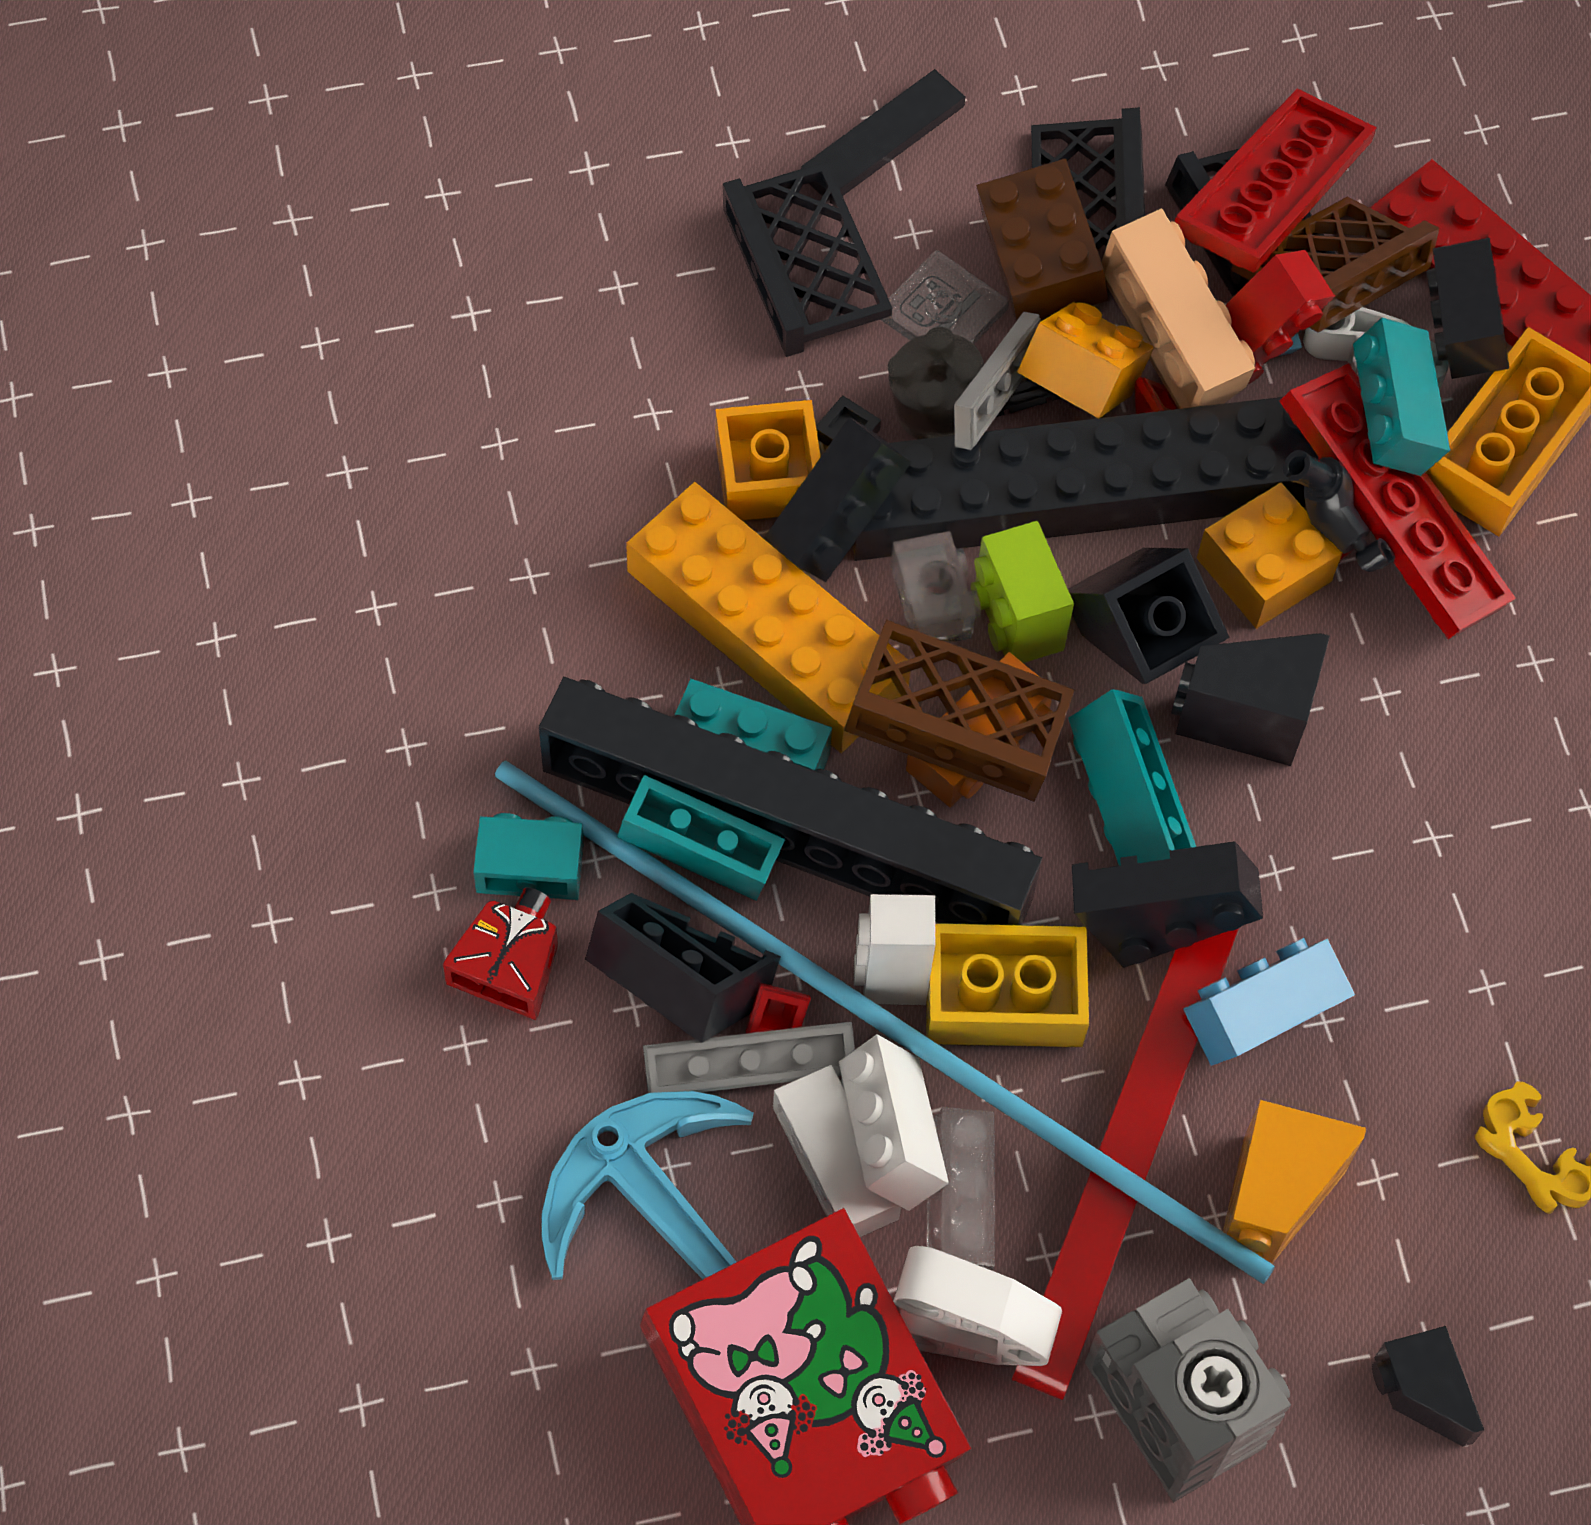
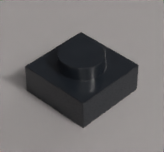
M842 395L816 425L818 441L829 446L849 417L877 434L881 428V419Z

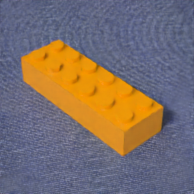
M696 482L691 484L626 542L628 573L795 715L832 727L831 745L842 754L859 737L844 731V728L879 639V634ZM887 644L886 648L896 664L908 660L891 644ZM880 662L878 670L885 668L882 662ZM911 671L902 674L908 686ZM891 678L872 684L869 691L889 700L901 697Z

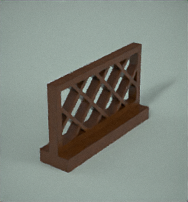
M1347 196L1301 221L1262 265H1266L1277 254L1292 252L1283 251L1284 249L1306 250L1335 295L1321 310L1323 312L1322 318L1314 325L1308 327L1319 333L1423 273L1426 269H1429L1433 259V248L1436 246L1439 228L1425 220L1412 228H1408ZM1347 215L1357 221L1340 220V218ZM1313 233L1333 234L1334 237H1333V236H1315V235H1312V234H1313ZM1344 235L1366 236V238L1344 237ZM1377 237H1390L1392 239L1384 240L1377 239ZM1316 250L1336 251L1338 254L1316 253ZM1349 252H1354V253H1366V254H1364V255H1362V256H1361V255H1349ZM1232 264V271L1248 280H1251L1263 268L1260 266L1255 273H1252L1245 268ZM1320 268H1329V269H1337V270H1335L1334 272H1333V271H1321Z
M886 620L856 694L844 731L1035 802L1052 761L1051 758L1075 690ZM889 639L910 646L916 657L896 664L886 648ZM944 659L958 665L963 675L943 682L933 663ZM880 662H882L885 668L878 670ZM922 667L932 686L912 692L902 674ZM990 677L1002 680L1010 693L990 699L980 681ZM891 678L901 697L889 700L869 691L872 684ZM969 685L980 704L959 710L950 691ZM1042 695L1058 701L1059 704L1055 712L1038 717L1028 698ZM939 696L948 715L940 718L929 715L922 711L918 703ZM1017 703L1027 722L1007 728L997 709ZM986 713L996 733L986 736L972 731L966 720ZM1051 725L1049 733H1047L1045 727ZM1033 731L1043 747L1041 756L1019 748L1014 738Z

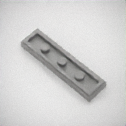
M1022 313L954 404L955 447L971 450L1024 379V376L1017 373L1037 326L1041 322L1039 314Z
M852 1022L711 1037L703 1043L694 1039L643 1045L648 1093L708 1092L793 1082L832 1065L837 1076H841L839 1061L855 1050Z

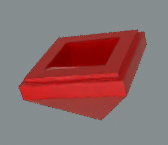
M1139 377L1135 381L1136 414L1178 409L1164 385L1145 377Z
M760 983L745 1032L755 1033L802 1027L810 1003V995Z

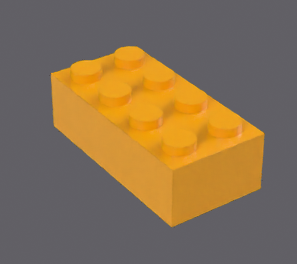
M1529 327L1508 353L1510 369L1493 372L1447 432L1450 452L1426 471L1451 508L1500 537L1591 414V364Z

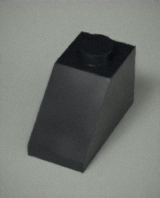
M1446 1326L1384 1342L1374 1357L1376 1362L1372 1364V1373L1379 1392L1382 1395L1388 1394L1392 1408L1462 1447L1473 1444L1484 1431V1427Z

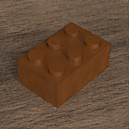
M1066 158L976 185L982 217L1016 321L1023 312L1039 314V318L1042 321L1073 302L1086 303L1093 306L1108 301L1104 269Z

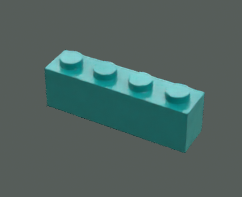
M1111 689L1068 717L1074 735V747L1083 760L1089 778L1088 787L1090 793L1097 801L1104 821V834L1113 847L1119 866H1121V857L1137 855L1138 863L1170 859V850L1196 847L1143 697Z

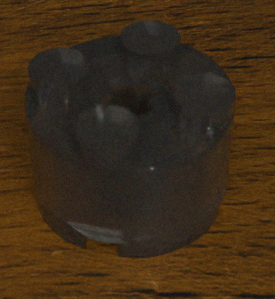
M934 327L927 334L907 342L888 362L889 384L898 420L904 430L916 439L955 435L954 404L984 366L982 356L976 346L966 338L953 334L946 327Z

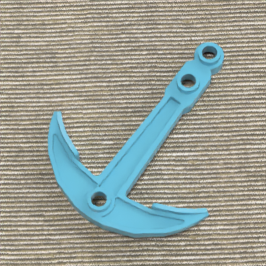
M683 1091L648 1093L612 1106L593 1118L573 1137L551 1173L542 1210V1243L545 1260L552 1280L563 1279L564 1263L569 1244L585 1215L584 1203L605 1181L611 1182L702 1280L736 1263L732 1255L648 1154L646 1147L677 1130L679 1137H685L715 1127L751 1125L754 1113L732 1101L715 1095ZM610 1131L617 1136L618 1140L612 1146H604L598 1141V1136L603 1132Z

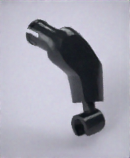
M1296 450L1287 456L1283 465V473L1286 477H1289L1290 481L1304 486L1307 514L1311 524L1343 554L1355 549L1357 551L1356 560L1362 570L1373 572L1377 569H1382L1395 560L1391 547L1382 538L1375 540L1369 545L1366 542L1365 538L1370 533V529L1354 506L1352 479L1349 472L1339 461L1333 457H1323L1318 460L1303 450Z

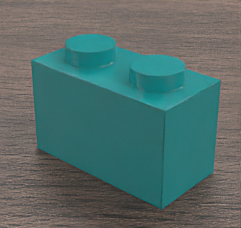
M499 813L493 817L480 816L473 872L476 893L520 896L524 888H533L541 891L549 898L578 900L584 848L582 823H573L568 818L558 816L548 817L544 821L522 819L520 816L511 813Z

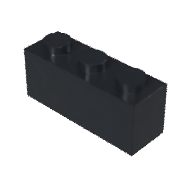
M1490 238L1433 248L1435 268L1426 269L1430 296H1439L1438 300L1430 301L1434 328H1443V332L1434 333L1439 362L1448 360L1452 379L1510 369Z
M849 417L764 538L795 566L827 582L891 490L898 483L911 464V461L878 434Z

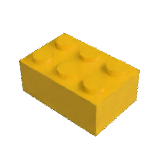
M935 924V951L926 1000V1037L937 1044L1083 1047L1089 1027L1086 927Z

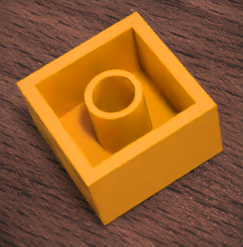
M1073 302L1039 322L1017 373L1099 419L1132 396L1135 390V381L1141 377L1154 350V346L1143 341V336L1135 329L1123 325L1116 326L1105 320L1097 308L1086 303Z
M812 400L715 409V442L724 506L741 520L779 517L821 457Z
M1281 482L1204 529L1197 559L1257 629L1332 582L1342 552L1311 524L1307 511Z

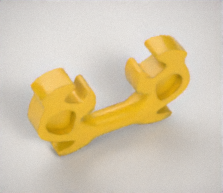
M1517 1081L1511 1089L1494 1094L1488 1100L1483 1110L1487 1129L1481 1126L1475 1134V1140L1479 1146L1493 1157L1505 1163L1525 1184L1532 1200L1545 1213L1551 1214L1557 1207V1202L1571 1208L1585 1206L1591 1199V1153L1586 1158V1165L1574 1160V1156L1577 1153L1576 1148H1569L1560 1155L1553 1165L1556 1175L1541 1171L1517 1147L1513 1133H1518L1520 1136L1526 1137L1536 1130L1543 1119V1114L1531 1115L1528 1112L1527 1106L1536 1107L1541 1099V1094L1533 1086Z

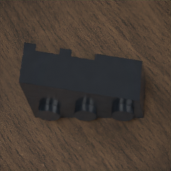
M1235 841L1170 850V859L1138 863L1137 855L1121 857V866L1089 870L1088 862L1072 864L1074 914L1123 968L1143 963L1156 956L1191 946L1201 940L1227 931L1236 930L1241 926L1263 919L1259 869Z
M633 893L598 910L585 960L700 1043L705 1042L751 1014L760 983L772 986L781 958L777 954L765 950L762 957L734 946L736 937L720 931L717 938L689 927L690 917Z

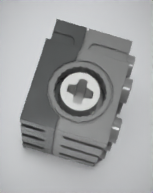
M1190 1278L1136 1308L1135 1311H1131L1098 1330L1085 1360L1088 1369L1103 1389L1107 1399L1123 1424L1127 1427L1133 1440L1160 1479L1173 1503L1206 1484L1211 1478H1216L1263 1450L1268 1444L1267 1441L1271 1439L1276 1431L1275 1427L1284 1418V1412L1291 1406L1288 1401L1290 1391L1286 1382L1275 1368L1267 1369L1256 1352L1259 1346L1250 1327L1243 1320L1237 1322L1229 1309L1219 1313L1211 1296L1204 1289L1198 1291Z

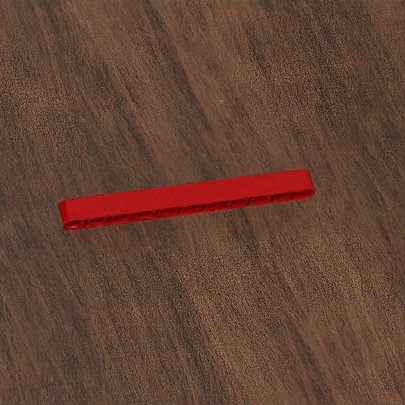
M1239 928L1174 951L1099 1150L1144 1180H1146L1198 1040L1183 1009L1201 1000L1197 990L1220 980ZM1092 1171L1044 1293L1045 1298L1056 1303L1062 1309L1049 1362L1043 1366L1017 1365L1012 1381L1060 1400L1065 1398L1137 1204L1135 1199Z

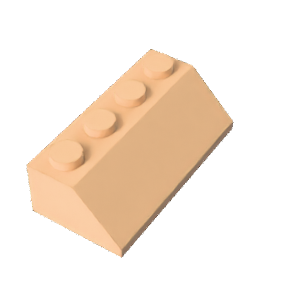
M1161 208L1113 230L1101 262L1106 285L1130 327L1143 336V341L1154 346L1149 360L1178 409L1226 403L1247 387L1255 370L1254 355L1249 345L1244 340L1239 341L1233 331L1231 316L1225 304L1220 300L1216 301L1208 288V278L1203 266L1198 261H1193L1185 248V238L1179 225L1174 221L1170 222Z

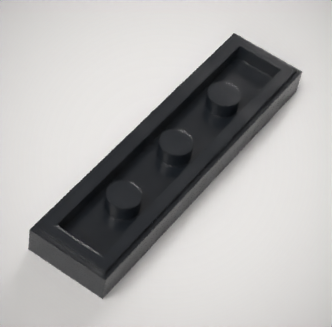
M934 69L802 165L801 169L828 162L843 196L965 106L966 96ZM822 179L809 183L822 196L825 194L826 188Z

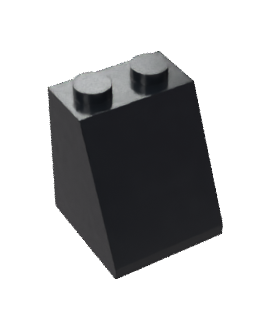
M1143 547L1068 588L1074 602L1072 616L1081 635L1142 684H1147L1198 656L1200 646L1219 644L1230 638L1188 548Z
M1316 633L1200 646L1196 663L1185 662L1171 714L1180 716L1175 734L1291 766L1308 722L1330 636Z

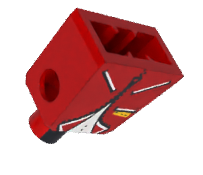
M524 888L514 908L497 901L487 902L443 963L446 985L536 1020L541 1009L558 947L557 927L543 920L551 904V899L541 891L533 888Z

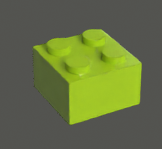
M1031 522L982 537L979 557L974 560L976 579L975 582H971V593L979 611L985 609L989 618L988 633L995 651H1003L1004 656L1010 652L1023 663L1064 651L1074 602L1039 522Z

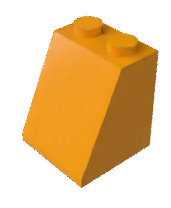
M1260 1100L1244 1136L1223 1232L1273 1264L1345 1174L1364 1139L1366 1128Z

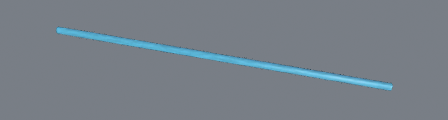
M503 761L495 772L497 779L553 816L568 818L573 823H582L583 835L762 954L767 950L781 956L780 966L1260 1283L1264 1284L1270 1277L1275 1266L653 856L639 847L618 838V833L510 762Z

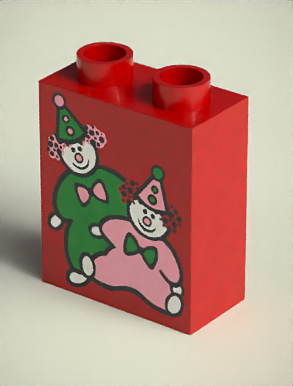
M845 1208L645 1309L640 1327L740 1525H849L847 1519L884 1499L888 1502L898 1524L901 1525L958 1494L945 1467L957 1461L971 1447Z

